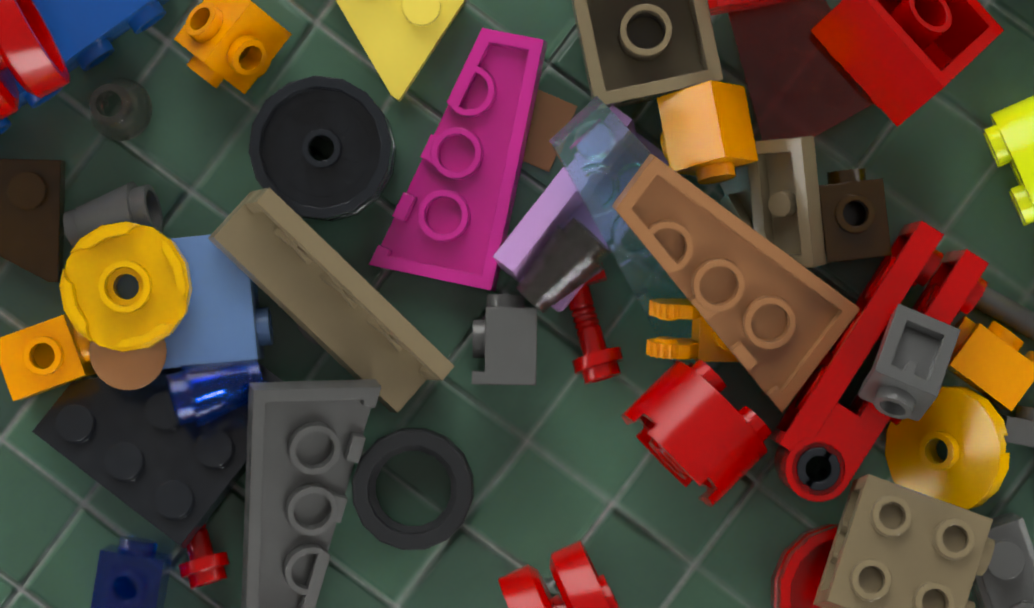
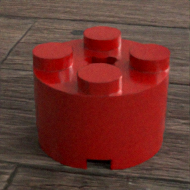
M698 359L694 364L690 363L689 365L676 361L621 417L626 425L639 420L644 428L636 437L643 446L684 487H687L693 480L699 487L701 485L707 490L699 499L706 505L713 507L768 452L764 441L772 432L765 422L750 408L744 406L739 411L720 394L727 386L721 377L704 361Z

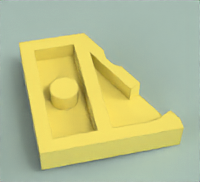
M336 0L390 95L399 102L467 1Z

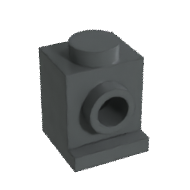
M487 294L485 320H473V358H485V370L472 371V384L536 385L538 308H525V295Z

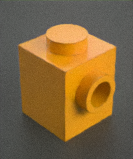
M710 80L657 97L663 130L660 137L661 149L669 163V167L677 173L696 176L698 184H713L735 178L736 167L758 161L744 86Z
M66 314L0 337V367L13 401L27 399L69 384L72 381L96 374L90 361L89 349L91 341L76 331Z

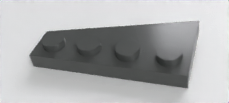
M376 379L249 383L241 608H315L331 556L328 550L337 522L341 523L348 500L345 493L354 463H359L366 440L363 433L371 408L376 407L381 385Z

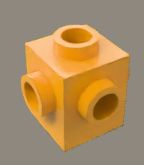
M204 0L190 12L185 25L174 40L193 54V57L186 65L217 89L225 79L243 94H246L254 82L268 70L272 59L292 34L251 0Z

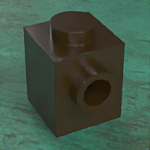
M865 168L827 172L828 184L819 185L826 263L892 255L883 178L866 180Z

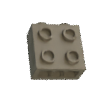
M870 474L853 480L813 605L821 608H975V603L968 600L975 576H982L992 559L995 540L989 538L988 535L993 519Z

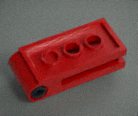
M924 221L909 223L903 226L891 245L892 255L884 256L854 304L860 310L798 391L769 436L771 440L779 444L774 459L775 470L779 479L785 486L808 501L825 502L839 496L855 475L886 424L892 422L898 425L903 420L882 414L874 407L873 403L861 399L858 396L859 391L848 408L839 404L838 401L876 341L883 339L891 314L897 305L901 304L911 286L915 287L919 284L923 287L926 284L911 309L949 325L960 312L968 315L988 286V282L981 278V275L989 263L968 249L949 251L944 256L942 252L936 249L944 234ZM817 456V468L814 472L806 474L807 462Z

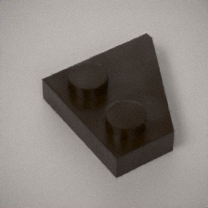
M0 159V256L48 282H60L63 270L65 161Z

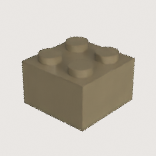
M571 0L594 112L608 110L612 105L619 108L656 100L657 97L710 80L718 82L724 80L707 0Z

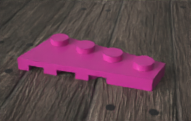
M481 29L447 100L448 106L434 135H430L420 156L422 158L407 192H403L392 215L394 219L382 244H378L369 265L496 291L500 267L493 256L507 239L548 44L545 40L492 29Z

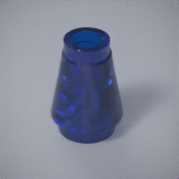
M257 359L246 362L232 361L180 365L181 372L166 375L172 406L179 426L194 422L196 428L248 404L249 383L264 382Z

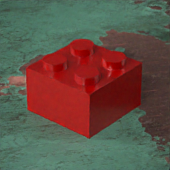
M842 0L810 31L824 45L828 53L843 66L870 96L872 102L898 127L955 78L1004 29L977 0Z

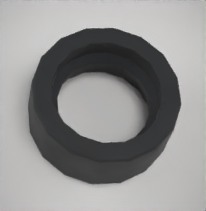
M401 428L379 438L361 456L352 479L353 505L362 525L380 542L400 550H426L448 540L464 523L474 498L473 473L465 454L447 436L426 428ZM405 451H421L434 456L445 467L451 480V497L446 509L436 520L422 526H406L393 521L382 510L376 497V480L381 468L391 457Z

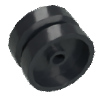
M311 76L287 83L264 102L252 123L248 153L255 178L263 189L270 187L289 207L303 218L333 222L359 215L381 197L394 173L397 147L390 121L368 93L344 79ZM317 137L327 142L332 140L334 144V152L327 160L318 161L313 158L317 153L312 151L310 146Z

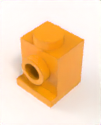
M963 316L954 326L960 329V333L947 369L1000 409L1012 411L1034 382V351H1028L1025 356L1018 352L1024 342L996 321H992L988 328H986L981 323H974L968 317Z

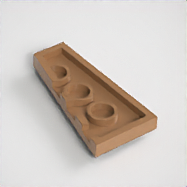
M651 153L612 205L617 214L782 413L860 310L858 306Z

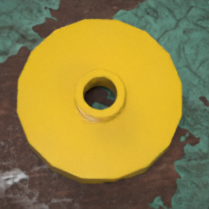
M127 221L101 225L79 239L70 252L71 255L66 261L65 269L62 270L59 287L64 312L78 333L101 347L121 352L152 347L173 334L187 314L193 289L188 262L176 243L154 227ZM127 274L134 276L139 285L137 294L131 299H124L117 290L119 279Z
M941 385L938 397L919 421L907 418L903 419L898 425L890 422L886 432L885 457L895 484L969 510L983 505L999 490L1009 470L1010 452L1006 453L1004 436H1008L1003 418L988 399L968 387ZM939 440H942L948 449L945 461L940 459L937 454L936 448Z

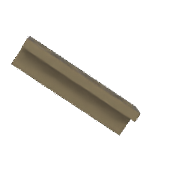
M270 187L251 191L209 236L208 239L356 380L376 379L381 385L378 401L390 412L398 413L426 380L443 381L455 367Z

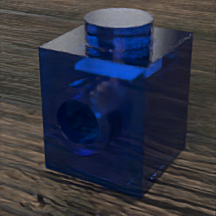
M120 536L119 545L110 544L100 550L91 608H164L173 555L157 552L158 542Z

